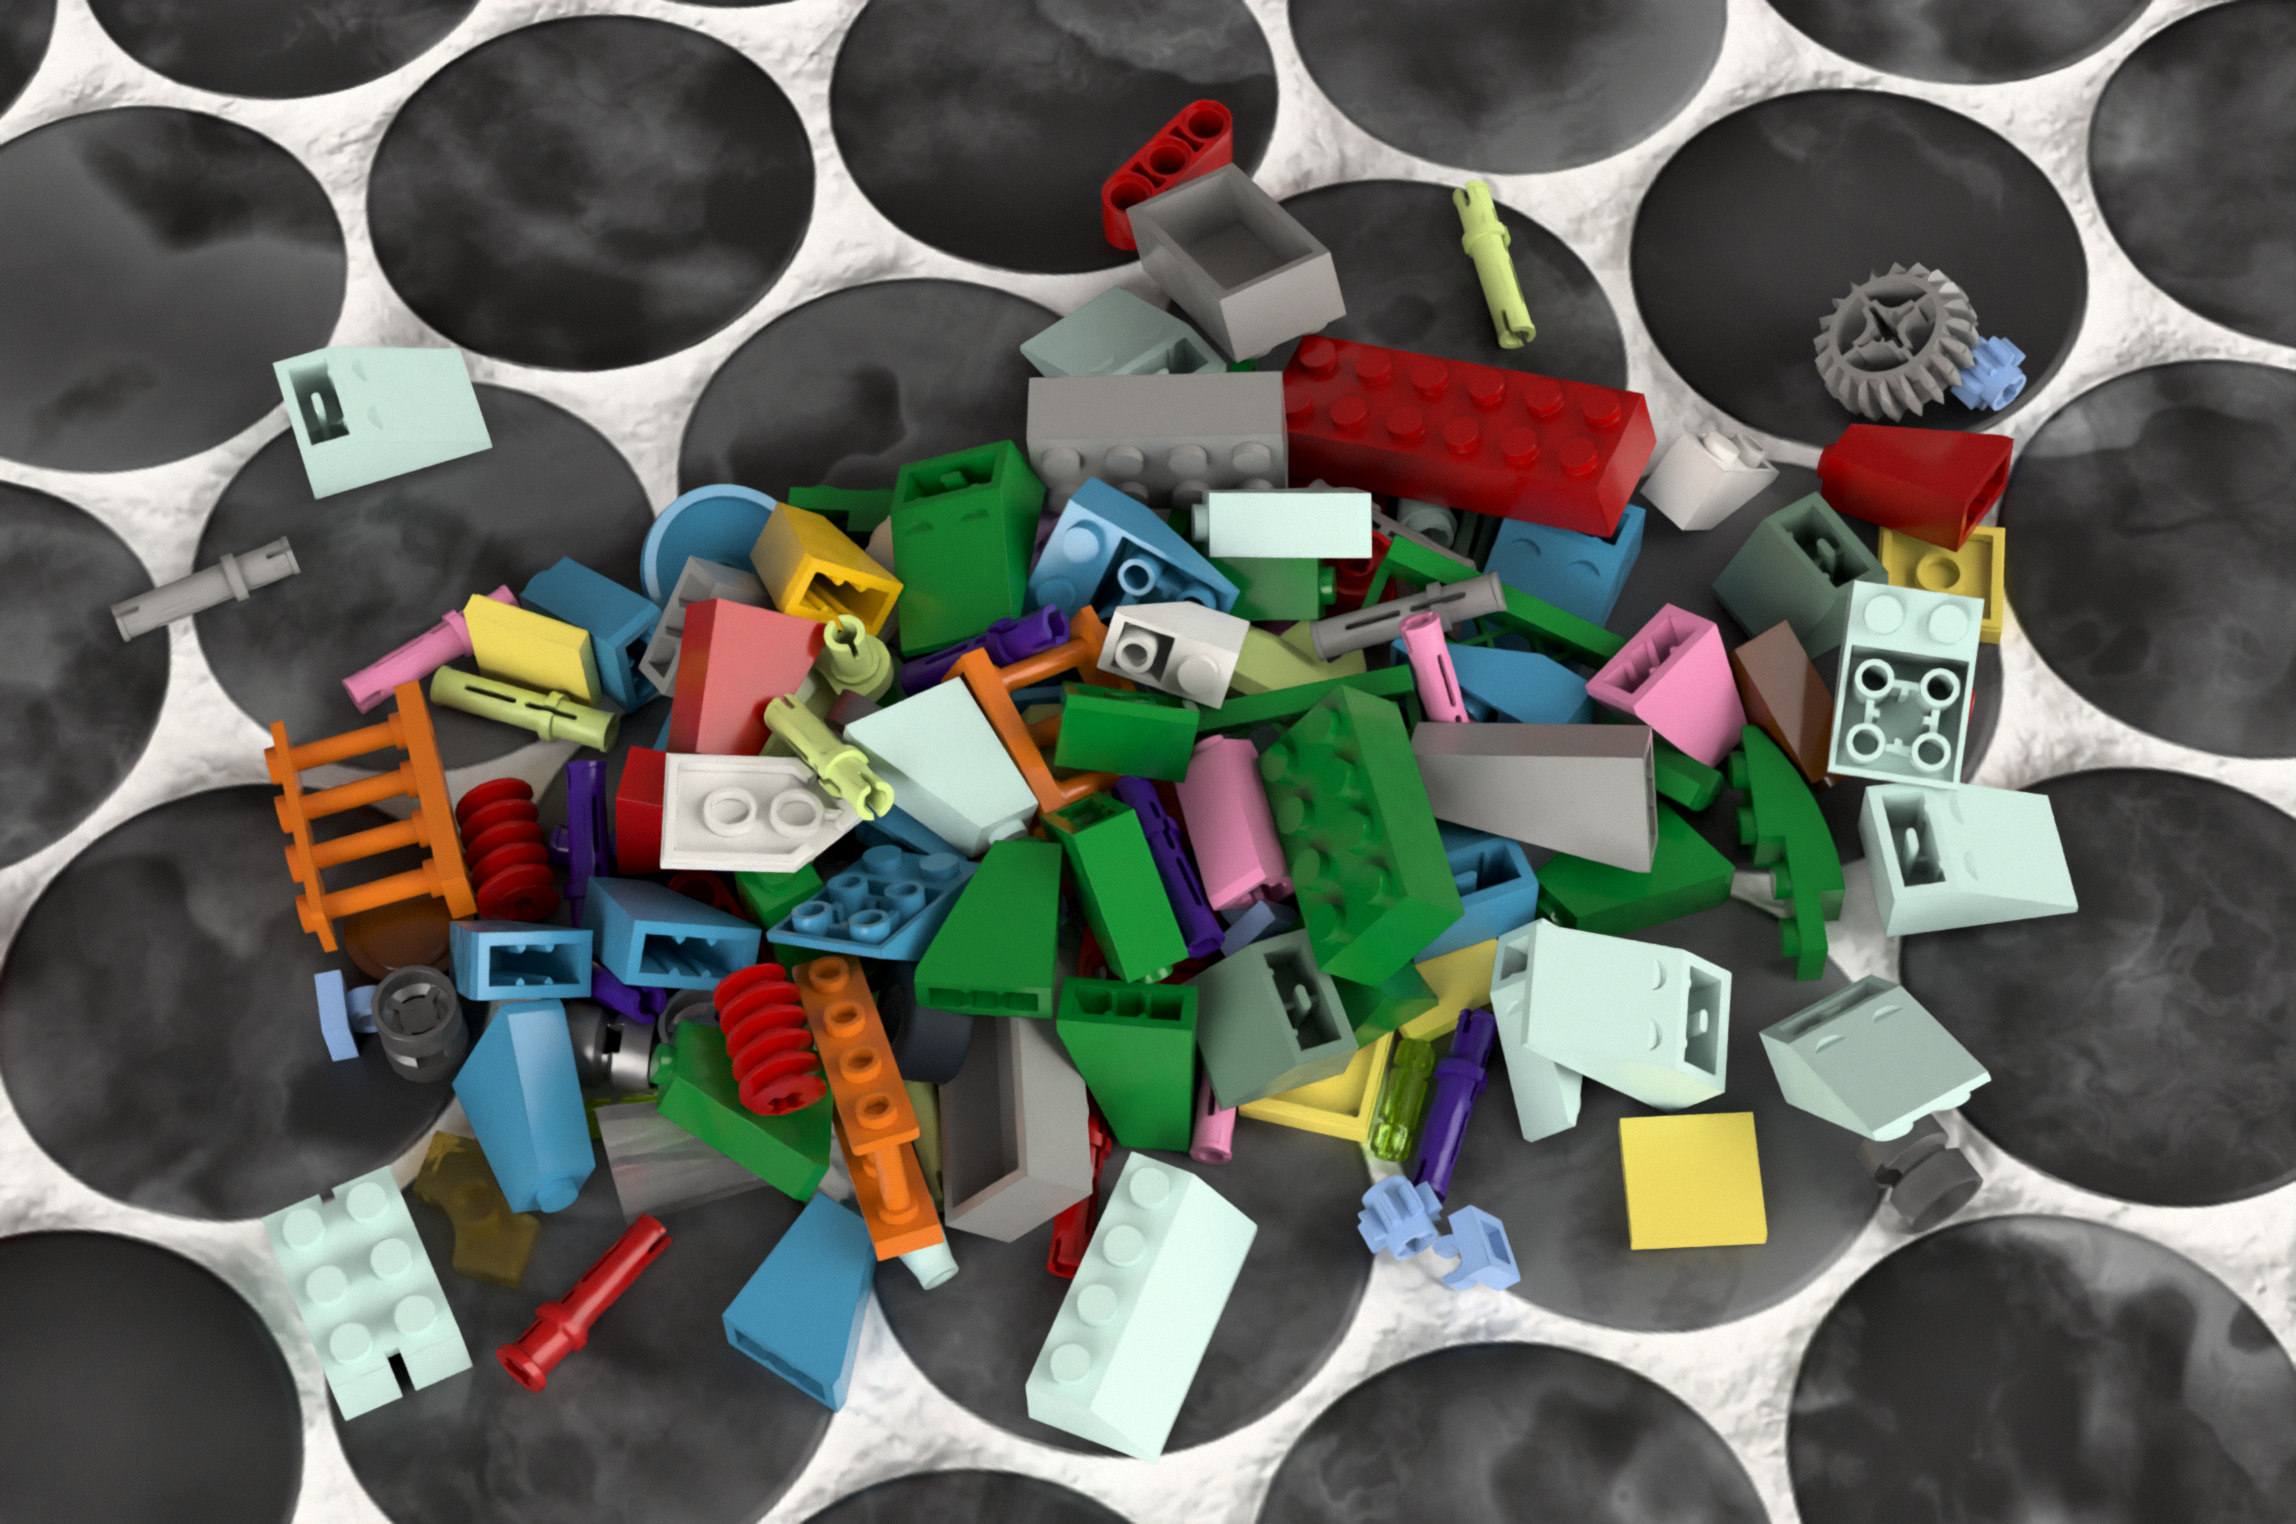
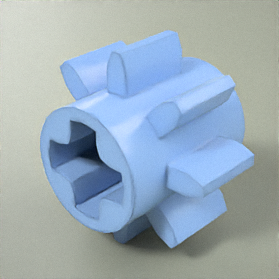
M1979 336L1978 339L1981 345L1971 350L1974 355L1975 367L1959 370L1958 372L1962 377V387L1953 386L1950 391L1970 410L1977 406L1982 411L1989 405L1993 410L1997 411L2012 402L2024 387L2026 376L2017 366L2024 360L2026 355L2006 337L1999 340L1993 336L1989 341H1986L1982 336Z
M1395 1175L1378 1182L1362 1197V1203L1366 1209L1358 1213L1361 1223L1357 1227L1373 1254L1387 1247L1395 1259L1403 1260L1421 1253L1437 1239L1438 1231L1434 1225L1442 1221L1438 1212L1443 1207L1427 1181L1414 1188L1404 1175Z

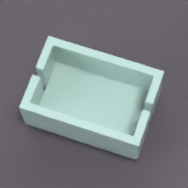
M389 1165L332 1188L336 1200L323 1205L318 1194L261 1218L345 1421L403 1397L388 1361L389 1357L401 1353L416 1391L473 1367L461 1332Z

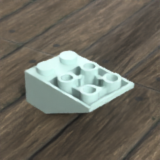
M1114 285L1020 345V351L1044 377L1226 373V363L1189 324L1117 285Z
M329 346L273 363L315 500L492 448V443L460 349Z
M1854 580L1848 593L1839 655L1827 766L1828 773L1958 791L1985 599Z
M1902 783L1866 787L1857 826L1885 938L2077 912L2078 904L2048 795L1959 783L1958 791Z
M1535 923L1530 926L1520 1046L1668 1114L1674 1113L1725 1093L1732 973L1684 949Z
M1871 974L1759 1032L1786 1103L1874 1141H1889L1907 1134L1914 1127L1913 1122L1934 1110L1944 1111L1962 1105L1971 1097L1970 1091L1991 1081L1988 1071L1901 985Z

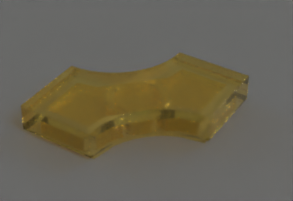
M436 1130L413 1187L416 1198L424 1200L440 1209L453 1224L456 1232L453 1266L457 1274L520 1290L542 1232L539 1220L525 1212L512 1213L478 1140Z

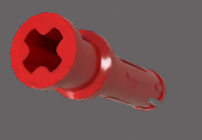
M641 1213L625 1233L598 1258L567 1293H564L558 1301L550 1299L548 1302L544 1301L535 1310L537 1319L512 1344L504 1342L495 1351L496 1357L506 1371L528 1390L534 1393L541 1392L547 1385L545 1377L570 1351L579 1352L587 1344L586 1339L589 1337L588 1329L596 1319L621 1296L655 1258L673 1243L670 1235H664L667 1230L652 1216Z

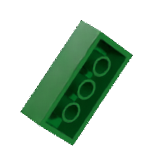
M1340 683L1264 751L1256 761L1318 971L1378 988L1463 917L1465 911L1398 704Z

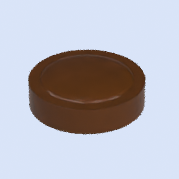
M411 870L397 871L380 877L379 879L401 874ZM429 892L346 916L344 940L355 971L367 985L378 986L388 974L400 968L415 965L436 968L449 978L450 921H475L474 914L453 920L445 896L432 898Z

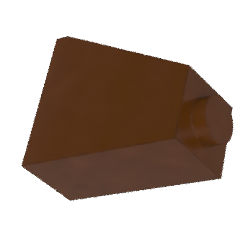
M1787 620L1726 653L1748 725H1756L1780 749L1797 770L1806 786L1812 784L1817 794L1849 777L1848 775L1827 772L1834 700Z

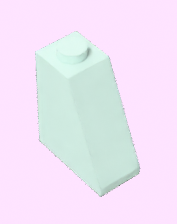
M1354 487L1202 490V504H1192L1191 509L1193 543L1202 542L1203 554L1209 557L1372 558L1371 493Z
M960 676L845 725L841 742L845 745L856 746L868 757L869 763L866 765L892 787L894 792L893 803L968 857L973 858L989 851L995 840L1013 841L1018 837L1028 835L1038 801Z

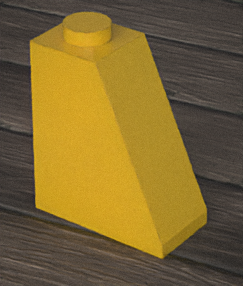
M777 502L749 555L779 611L784 614L827 624L833 620L838 630H843L838 616L852 615L863 622L866 634L877 637L904 587V584L823 515L781 502Z

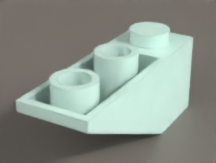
M1540 918L1498 937L1490 997L1523 1138L1529 1142H1534L1576 1126L1577 1115L1581 1106L1580 1092L1583 1074L1520 1046L1530 926L1535 923L1556 926L1544 918Z

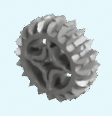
M1895 262L1886 276H1882L1881 273L1871 268L1869 282L1859 285L1850 281L1851 294L1846 299L1832 298L1835 314L1819 318L1823 334L1814 338L1813 341L1816 346L1815 350L1819 355L1815 359L1817 371L1826 382L1825 387L1832 397L1838 398L1847 410L1852 411L1854 415L1863 412L1866 417H1869L1874 422L1886 413L1888 418L1898 423L1906 409H1911L1913 413L1922 417L1923 405L1931 399L1944 404L1943 390L1947 386L1962 387V377L1958 371L1975 367L1974 355L1971 350L1981 345L1978 339L1979 334L1975 329L1979 325L1976 320L1977 314L1970 303H1968L1969 299L1959 285L1956 286L1954 281L1951 282L1949 277L1939 269L1930 272L1928 268L1923 267L1919 262L1912 266L1908 272L1904 267ZM1894 336L1901 345H1904L1903 348H1898L1895 342L1890 340V337Z

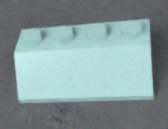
M1131 1151L1025 1385L1029 1417L1156 1465L1256 1236L1257 1225L1195 1174Z

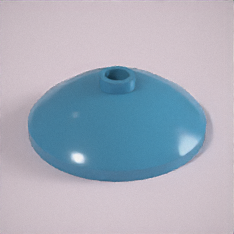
M733 484L699 487L677 498L658 515L645 538L640 560V577L644 597L655 603L662 610L663 614L689 556L759 575L749 555L773 512L777 501L757 490Z

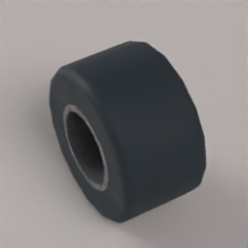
M899 960L891 966L883 980L876 1009L902 1080L945 1085L957 1076L964 1064L971 1042L974 1015L953 1014L917 1005L914 978L915 969L920 961Z

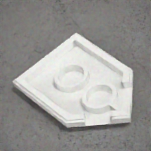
M666 753L660 869L795 873L864 819L854 811L845 799H839L830 795L819 784L817 773L799 757Z

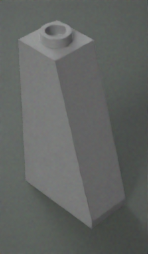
M1417 722L1410 744L1434 818L1634 872H1651L1658 843L1652 725Z

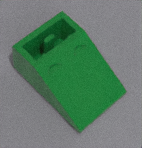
M1011 439L900 466L890 511L895 578L904 584L897 598L901 652L905 657L938 651L965 639L975 637L987 631L991 623L1001 618L1010 617L1016 619L1021 617L1046 487Z

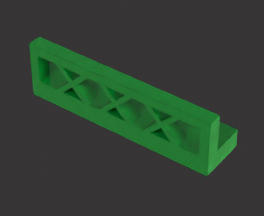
M1396 534L1383 554L1360 609L1377 604L1388 577L1411 586L1414 593L1417 594L1426 591V584L1439 581L1442 587L1485 574ZM1502 582L1500 583L1506 601V611H1496L1472 618L1479 635L1461 643L1444 637L1445 643L1476 647L1483 644L1485 648L1496 649L1493 640L1514 633L1528 639L1533 653L1546 656L1543 649L1545 647L1558 653V655L1549 657L1551 660L1559 664L1572 659L1594 669L1593 677L1629 642L1628 639ZM1485 620L1501 628L1489 632ZM1594 699L1593 712H1594L1595 707H1596V705H1597V703H1598L1595 699Z
M1409 664L1228 699L1223 701L1220 710L1205 704L1198 705L1197 708L1200 711L1194 741L1239 732L1235 739H1247L1254 729L1267 726L1272 727L1283 735L1288 730L1280 724L1300 720L1340 683L1391 702L1405 699L1412 735L1408 736L1410 742L1417 722H1424L1413 670Z

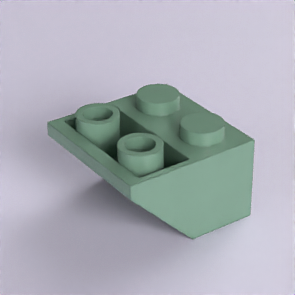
M1815 491L1764 518L1712 584V594L1750 639L1787 620L1807 656L1812 660L1841 644L1848 593L1854 580L1888 585L1889 572L1821 495Z
M1306 928L1249 944L1180 984L1198 986L1196 1049L1220 1111L1344 1074L1359 1048L1331 975L1318 971Z

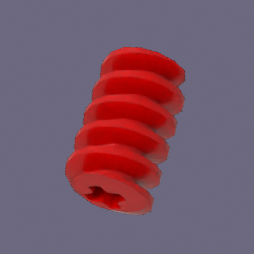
M512 777L494 779L468 791L457 803L455 817L461 829L460 838L463 848L466 850L465 859L468 869L471 871L470 880L473 890L477 894L475 901L479 914L487 920H510L531 923L553 913L557 909L560 899L557 891L551 888L555 879L552 869L546 866L550 859L547 848L541 845L544 834L541 826L536 823L539 817L536 804L530 802L534 795L532 787L524 780Z
M759 964L733 972L722 979L713 992L714 1005L720 1013V1028L726 1036L727 1054L733 1060L732 1073L739 1083L740 1102L746 1109L762 1116L785 1115L808 1108L819 1102L827 1094L826 1082L821 1077L815 1076L820 1071V1059L814 1053H809L814 1046L813 1035L808 1030L803 1029L807 1024V1013L802 1007L796 1006L801 1000L800 988L794 983L784 981L786 969L779 964Z

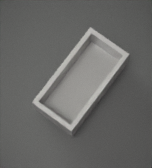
M1233 162L1126 209L1143 270L1236 363L1245 359L1260 358L1268 354L1273 347L1299 335L1314 334L1322 330L1328 322L1346 315L1330 251Z
M1282 371L1029 378L1026 440L1031 468L1046 487L1041 512L1054 511L1062 514L1069 499L1091 476L1140 502L1149 509L1179 508L1191 511L1192 504H1202V490L1288 488V434Z
M1058 946L1053 1019L974 1015L971 1042L963 1066L953 1080L945 1085L938 1084L945 1226L1011 1243L1093 1194V1167L1090 1158L1089 1106L1086 1098V1083L1056 1031V1020L1064 976L1078 977L1077 952Z

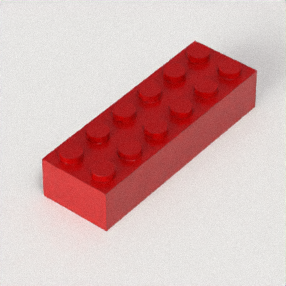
M1313 334L1303 335L1282 374L1288 434V476L1313 481L1322 479L1329 484L1354 487L1360 490L1611 538L1657 443L1644 393Z

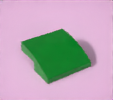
M1610 715L1607 716L1603 725H1628ZM1652 737L1655 790L1695 811L1707 808L1722 796L1728 784L1721 772Z

